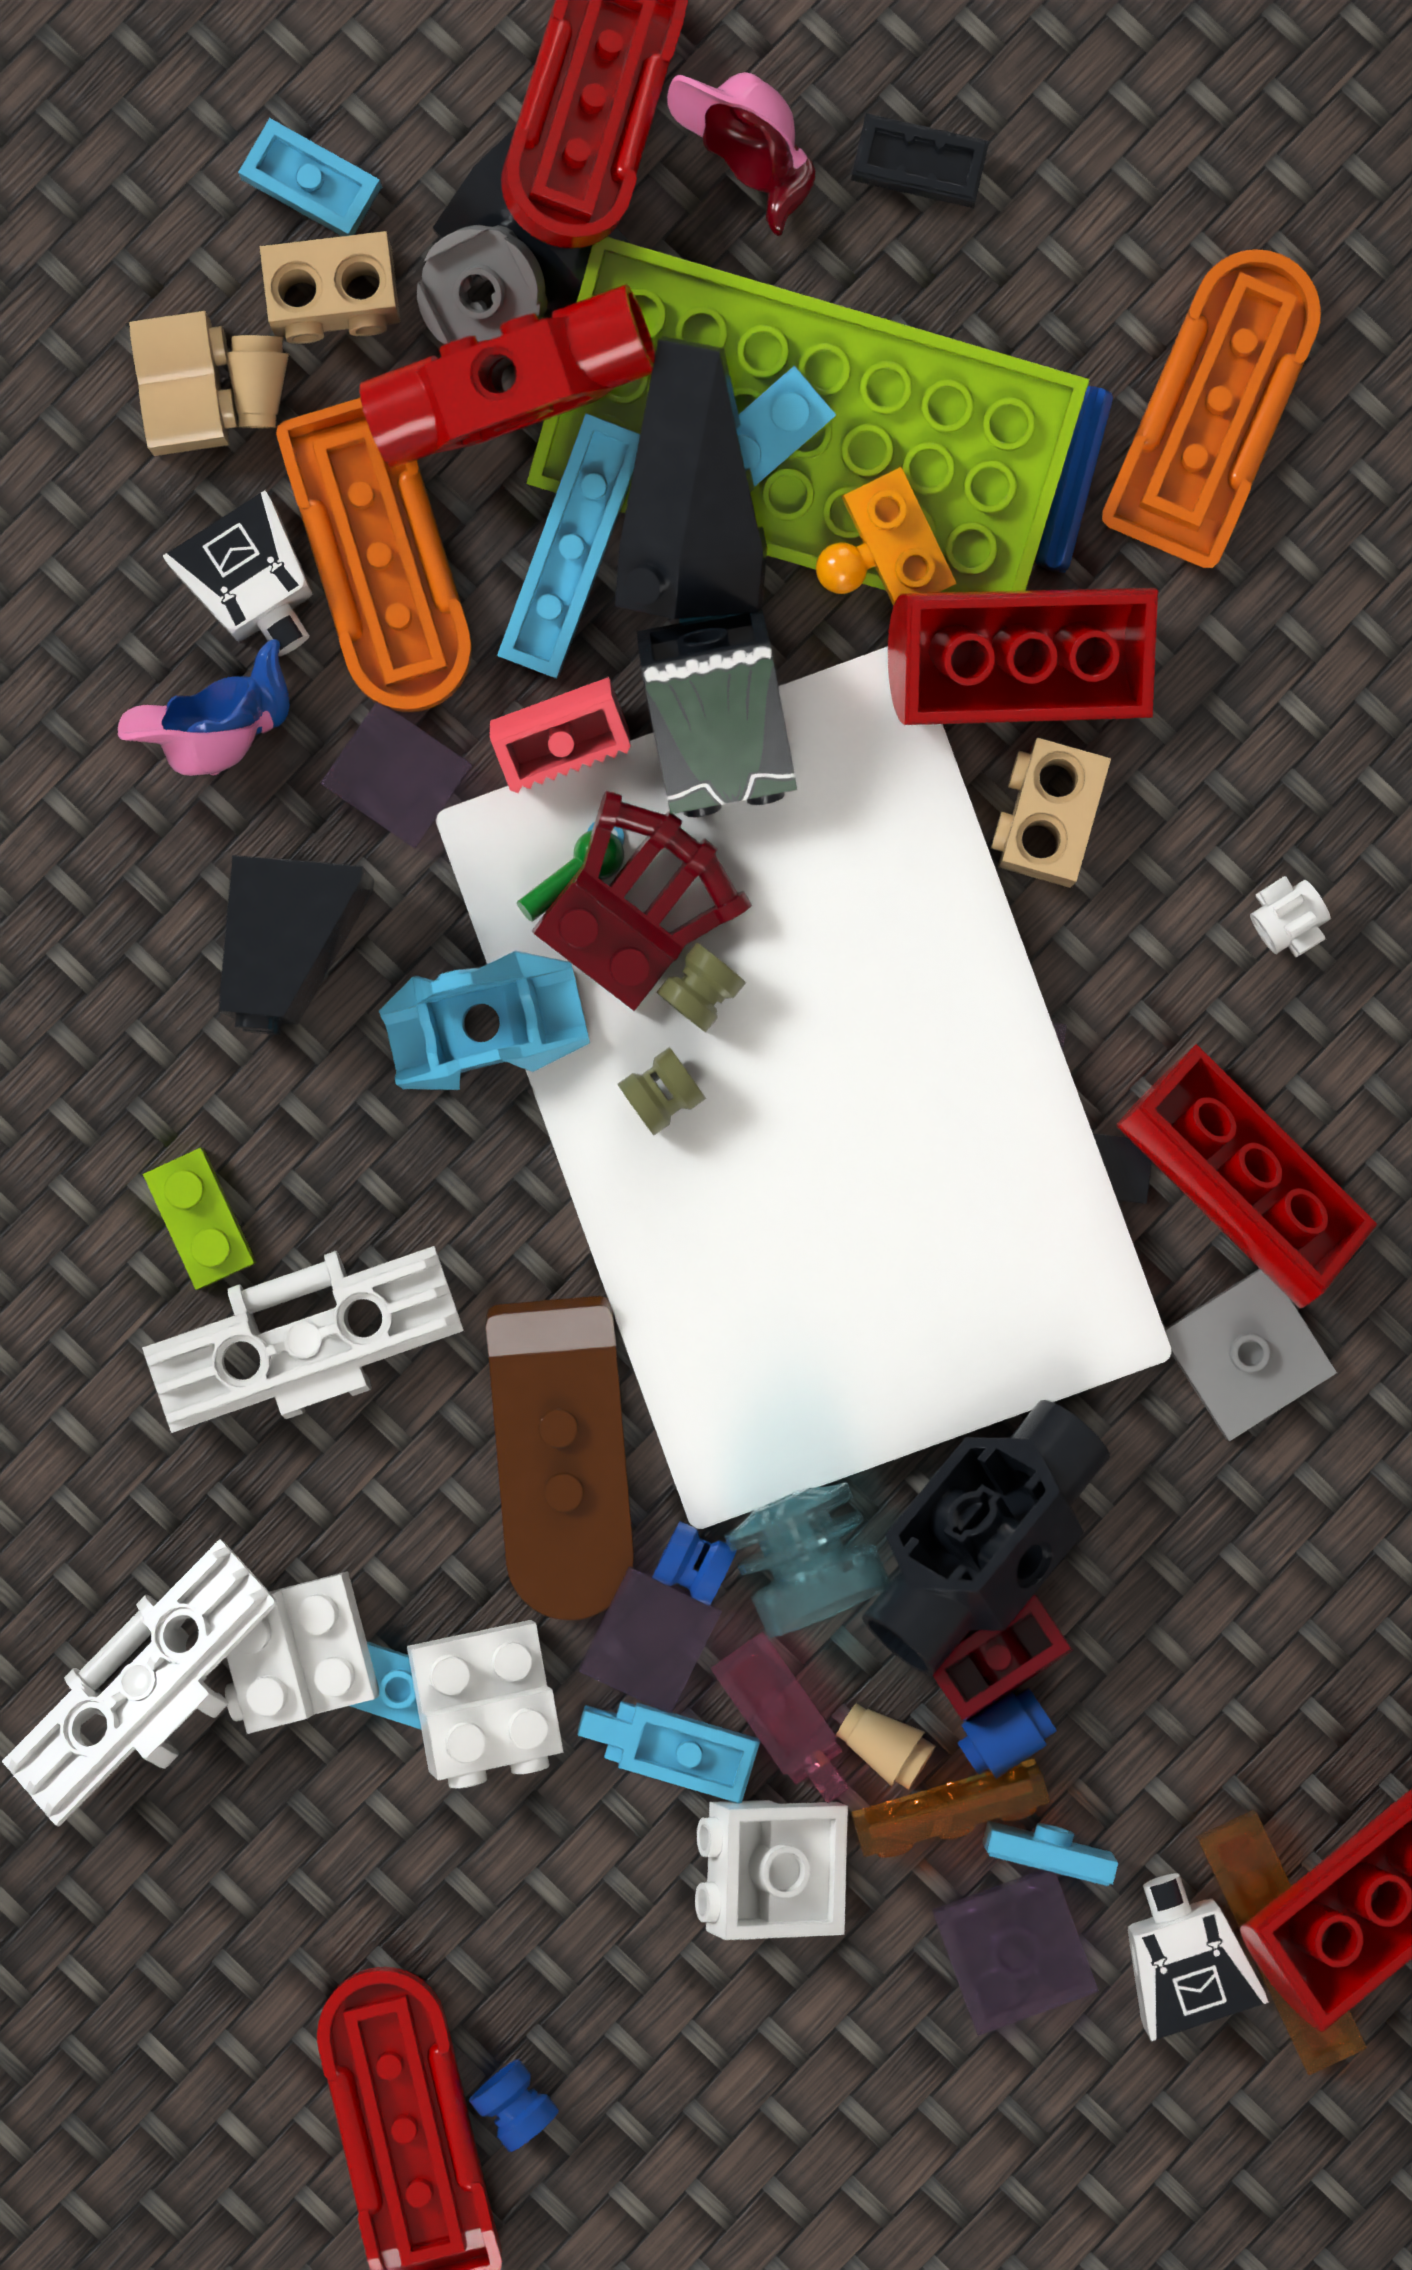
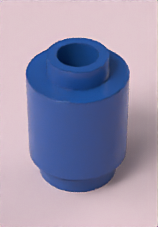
M1027 1688L1016 1696L1012 1691L962 1723L961 1726L968 1736L957 1743L978 1775L990 1769L997 1779L1046 1747L1047 1744L1044 1739L1057 1732L1031 1690Z

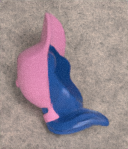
M276 639L269 640L259 650L251 676L223 678L195 695L174 696L168 701L167 706L141 705L127 710L119 720V738L127 741L160 744L169 765L174 771L182 775H217L221 771L234 766L247 753L255 735L278 727L285 721L288 715L289 695L278 659L280 642Z

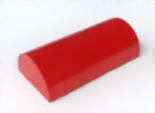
M1155 588L900 594L893 606L888 635V674L896 715L904 725L1153 718L1158 590Z
M1197 1044L1184 1054L1129 1109L1116 1125L1298 1308L1307 1306L1325 1292L1377 1225Z
M1412 1788L1241 1926L1240 1931L1243 1941L1260 1970L1293 2010L1320 2032H1324L1412 1959Z

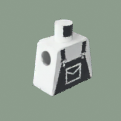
M265 490L163 555L165 561L179 579L238 642L247 639L261 630L267 641L276 639L280 642L278 657L295 650L310 637L293 611V608L309 599L313 593L279 513Z
M1178 1873L1160 1876L1143 1884L1153 1917L1128 1926V1936L1140 2016L1143 2027L1151 2041L1269 2003L1266 1993L1220 1907L1213 1899H1205L1189 1905L1180 1874Z

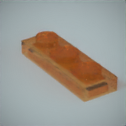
M1035 1758L1021 1762L997 1779L991 1771L851 1813L864 1857L877 1854L879 1857L888 1858L906 1853L912 1849L915 1842L939 1836L941 1839H955L965 1836L975 1829L976 1824L1000 1818L1003 1821H1015L1026 1818L1036 1812L1037 1806L1051 1802L1044 1778Z

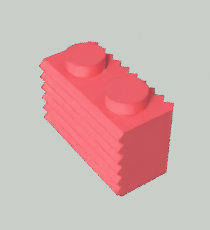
M609 677L490 721L489 737L509 789L518 794L522 786L531 789L534 782L543 785L546 777L555 781L558 773L567 776L570 768L579 772L582 764L591 767L594 759L603 763L606 755L615 758L618 751L627 754L631 746L629 728Z

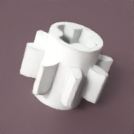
M1284 876L1256 894V898L1262 907L1251 913L1250 917L1258 934L1274 954L1289 947L1294 957H1298L1325 940V936L1318 927L1331 919L1330 913L1318 892L1307 880H1303L1292 887L1287 877Z

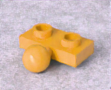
M902 467L841 496L863 544L855 547L849 543L839 542L829 545L821 552L816 563V574L824 588L836 594L853 592L863 583L867 570L874 566L893 606L900 594L939 593L957 584Z

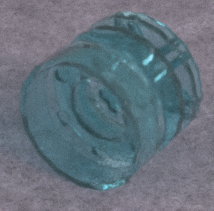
M845 1481L828 1487H807L781 1497L756 1509L738 1527L724 1534L731 1551L756 1543L761 1548L760 1551L737 1564L741 1575L755 1574L770 1570L774 1580L762 1587L751 1597L769 1638L799 1630L840 1613L876 1595L890 1583L874 1544H862L844 1549L840 1538L853 1531L864 1521L859 1511L834 1519L830 1517L829 1511L853 1498L851 1490Z

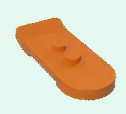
M1246 250L1224 258L1206 274L1194 296L1103 508L1102 521L1109 528L1202 568H1213L1220 561L1320 325L1321 308L1317 290L1308 274L1293 260L1268 250Z
M361 398L285 420L277 426V439L350 675L359 689L368 698L394 711L418 712L443 703L456 692L467 675L472 657V641L417 460L396 468L389 467L371 435L364 415Z

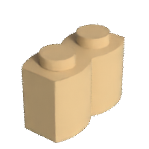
M205 311L129 322L145 437L151 453L154 456L229 445L227 428L238 427V418L232 389L221 390L218 366L227 365L226 352H228L223 327H212L211 320Z

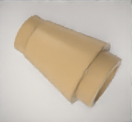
M261 335L232 336V351L226 352L236 414H238V427L276 428V415H278L289 356L288 353H283L282 337Z
M857 1703L852 1707L836 1734L891 1787L897 1782L908 1790L918 1778L936 1747L923 1738L925 1731L873 1710L865 1709Z

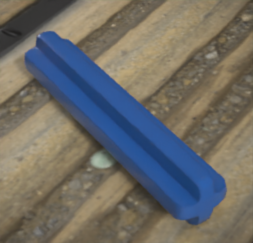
M1087 386L1035 560L1036 565L1052 572H1066L1071 563L1113 401L1112 393L1105 389Z

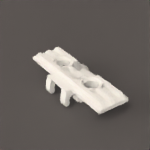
M435 1246L349 1276L346 1274L337 1251L325 1254V1261L247 1289H243L241 1284L228 1288V1296L235 1316L143 1347L142 1349L171 1433L275 1397L279 1411L285 1419L305 1413L306 1406L346 1392L355 1396L371 1390L369 1378L364 1373L362 1366L464 1331ZM332 1286L337 1303L335 1308L264 1333L259 1332L253 1313ZM360 1299L373 1301L382 1313V1324L379 1330L369 1337L355 1335L348 1323L349 1309L354 1302ZM236 1342L250 1343L259 1352L260 1367L256 1374L249 1379H237L226 1370L224 1364L226 1351Z
M219 1540L159 1602L146 1594L136 1604L139 1611L81 1670L73 1668L64 1677L72 1690L2 1762L56 1826H60L135 1749L145 1760L166 1769L179 1753L173 1746L164 1743V1741L196 1709L210 1717L216 1718L229 1704L220 1693L214 1692L203 1682L207 1678L206 1676L278 1604V1601L224 1541ZM187 1618H193L198 1625L199 1636L196 1644L186 1651L189 1635L183 1630L181 1625ZM151 1635L152 1642L102 1692L99 1687ZM95 1714L106 1717L108 1725L104 1738L96 1745L86 1746L80 1736L81 1725Z

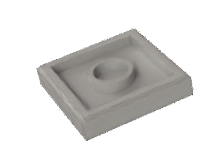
M1260 1269L1165 1328L1171 1346V1354L1227 1441L1233 1440L1337 1373L1292 1301Z

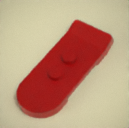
M688 0L554 1L501 177L502 193L509 212L516 222L533 237L557 247L581 248L602 241L620 223L633 194L637 172L669 64L673 58L682 29Z
M374 1967L355 1973L344 1980L327 2000L319 2018L317 2044L324 2076L328 2081L358 2210V2223L370 2270H500L502 2266L501 2243L493 2219L447 2018L441 2001L424 1980L403 1969Z

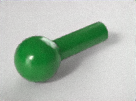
M592 830L584 833L576 842L573 859L517 901L519 909L529 921L533 922L549 909L580 869ZM612 832L598 876L601 880L615 875L624 861L623 845Z

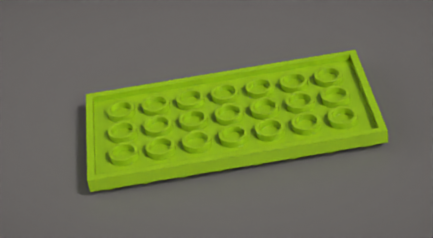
M606 237L602 241L593 244L577 302L628 284L644 315L655 352L658 339L662 336L724 348L738 415L793 366L797 367L836 414L832 420L754 487L755 489L750 492L757 526H763L768 547L767 556L816 570L819 555L829 545L844 542L856 547L863 544L841 496L902 467L957 583L939 593L1026 590L1089 379L610 237ZM651 375L615 387L594 403L544 420L526 484L557 493L586 413L640 434ZM630 487L620 511L622 513H626ZM875 566L868 569L862 584L886 590Z

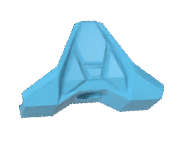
M517 950L480 968L460 969L440 974L434 981L415 975L379 1010L380 1017L386 1025L396 1068V1085L402 1089L460 1090V1073L503 1062H508L534 1072L590 1043L572 963ZM479 1004L491 1006L497 1012L500 1021L498 1032L492 1039L486 1042L473 1040L467 1034L464 1024L468 1011Z

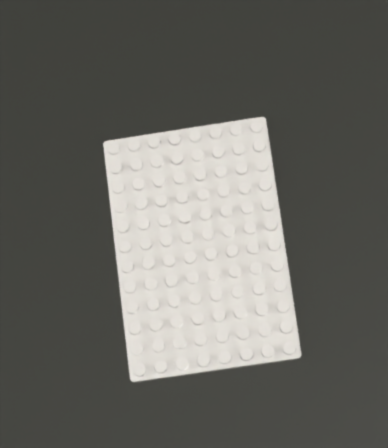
M888 646L778 686L797 790L784 792L785 796L782 799L770 804L751 805L747 803V800L722 804V808L718 812L703 817H687L684 815V812L675 813L682 820L680 827L697 841L700 842L706 839L718 848L716 856L737 892L745 891L752 906L736 918L717 926L687 944L676 961L672 962L635 1011L572 964L590 1043L534 1072L526 1070L689 1523L697 1529L707 1528L1032 1410L1040 1400L1055 1402L1167 1361L1171 1355L1169 1340L943 724L904 725L900 722L893 706L890 691ZM654 732L631 740V746L627 754L618 751L615 758L606 755L603 763L594 759L591 767L582 764L579 772L570 768L567 776L558 773L555 781L546 777L543 785L534 782L531 789L522 786L519 794L511 791L509 786L448 807L438 813L436 824L487 964L515 950L568 961L531 932L545 913L531 922L521 912L517 901L573 859L575 844L588 831L591 824L595 822L602 797L606 790L622 795L621 802L662 814L670 811ZM613 828L612 833L618 837L616 830ZM622 829L624 832V861L615 875L602 880L608 886L647 836ZM663 848L624 898L644 913L683 862L666 848ZM699 876L694 879L660 923V926L667 932L673 931L715 906ZM696 943H699L746 982L734 998L725 999L721 1004L718 1001L714 1006L717 1008L718 1018L706 1033L656 993L668 977L678 976L682 979L685 975L682 973L686 966L685 956ZM670 1047L706 1099L691 1110L682 1108L671 1116L670 1125L653 1136L617 1084L632 1073H645L652 1068L654 1058ZM662 1080L656 1081L667 1099H672V1094Z

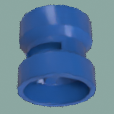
M679 1521L652 1578L667 1586L679 1584L689 1589L693 1599L710 1606L734 1559L737 1548L721 1540L710 1543L700 1538L696 1528ZM697 1559H699L702 1562L698 1570L696 1571L693 1569V1567Z
M516 2059L500 2069L481 2085L469 2099V2102L480 2116H497L494 2120L498 2127L497 2138L509 2152L515 2151L530 2141L559 2112V2109L547 2094H538L534 2088L527 2090L530 2086L531 2073L520 2059Z

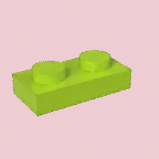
M200 1147L143 1174L195 1290H200L256 1264V1260L204 1148Z

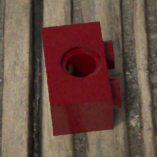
M1034 1594L1005 1631L979 1630L957 1645L933 1677L961 1720L967 1721L1074 1650L1039 1597Z

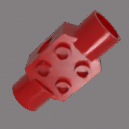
M628 284L555 310L552 312V318L538 319L536 313H531L511 319L499 326L502 336L479 342L476 336L457 339L439 348L442 358L438 359L436 356H430L361 382L360 398L364 415L374 442L389 467L396 468L434 453L478 445L594 403L615 387L651 375L656 352L644 315L632 289ZM514 363L517 374L515 383L509 390L505 391L502 386V375L507 366Z

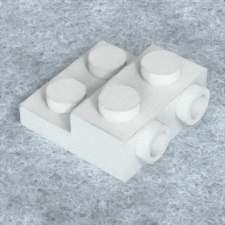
M348 1571L270 1591L272 1596L278 1601V1604L225 1657L228 1660L233 1683H229L225 1687V1699L229 1703L227 1708L234 1721H244L247 1734L308 1719L314 1714L374 1700L380 1696Z
M527 1620L407 1646L428 1770L437 1780L448 1778L450 1788L475 1786L487 1781L486 1770L510 1765L511 1773L513 1774L533 1773L549 1767L548 1756L563 1753L553 1690L547 1686L538 1630L534 1621Z
M770 1800L742 1801V1803L732 1801L709 1802V1818H701L697 1827L699 1852L701 1856L708 1857V1876L706 1883H699L695 1893L696 1913L701 1922H706V1931L724 1940L844 1935L848 1806L839 1802L778 1804Z

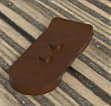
M603 1296L497 1304L488 1308L485 1329L508 1575L518 1595L535 1611L559 1620H580L592 1617L607 1609L619 1598L628 1584L634 1562L613 1309L608 1298Z

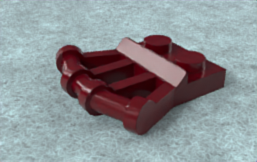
M606 790L598 809L582 866L531 932L635 1011L672 962L676 961L687 944L717 926L741 915L752 906V903L745 891L737 892L716 856L718 848L706 839L699 842L680 827L682 820L675 814H670V811L662 814L621 802L622 795ZM614 827L647 836L609 886L598 878ZM666 848L683 863L643 913L624 897L659 851ZM699 876L715 906L673 931L667 932L660 926V923L694 879Z

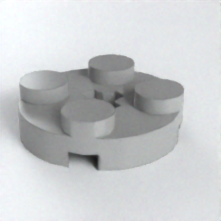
M472 225L456 230L435 243L424 260L426 263L422 271V280L417 285V302L427 327L443 344L468 336H476L478 342L491 340L502 336L499 327L501 324L531 313H536L538 319H541L547 310L545 282L541 267L528 246L519 240L512 230L505 226ZM478 274L484 281L489 280L492 283L495 292L491 295L493 301L491 308H487L482 300L475 302L470 300L467 291L474 286V280L471 275Z

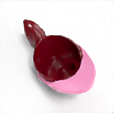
M751 73L733 75L718 88L683 75L675 76L669 86L667 95L670 113L682 126L701 136L705 148L722 157L741 183L752 189L768 193L766 220L771 231L775 235L781 236L787 218L803 203L815 181L813 163L805 152L795 144L794 119L789 105L772 86Z

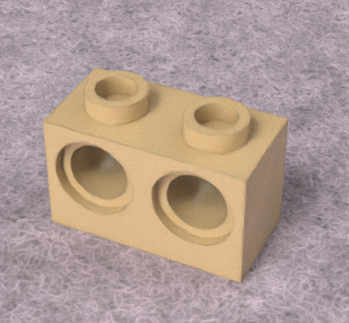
M387 231L260 246L268 322L275 336L286 337V341L289 343L305 344L323 339L324 332L349 329V334L353 336H371L385 332L387 330L386 324L401 323L392 248ZM358 276H372L380 282L375 294L367 299H354L346 293L349 283ZM297 283H308L316 288V294L310 303L302 307H292L284 302L285 293L291 286Z
M1036 738L1030 753L1018 751L1008 788L1019 790L1013 814L1001 812L991 849L1002 851L998 868L1071 888L1077 882L1111 758L1041 738ZM1052 765L1066 769L1073 780L1072 792L1063 797H1055L1046 793L1040 784L1041 770ZM1033 826H1041L1048 829L1056 841L1054 854L1047 858L1031 856L1023 846V832Z

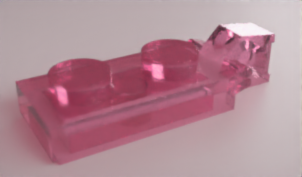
M763 1630L711 1666L710 1669L784 1775L788 1773L795 1784L809 1776L827 1804L849 1789L847 1782L831 1761L843 1752L836 1741V1734Z

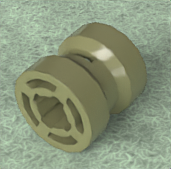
M696 943L685 956L686 966L682 970V973L685 975L682 979L678 976L668 977L656 993L706 1033L718 1018L717 1008L714 1006L718 1001L721 1004L725 999L734 998L746 982L699 943Z
M670 1047L654 1058L652 1068L645 1073H632L617 1084L653 1136L670 1125L671 1116L682 1108L691 1110L706 1099ZM662 1080L672 1094V1099H667L656 1081Z

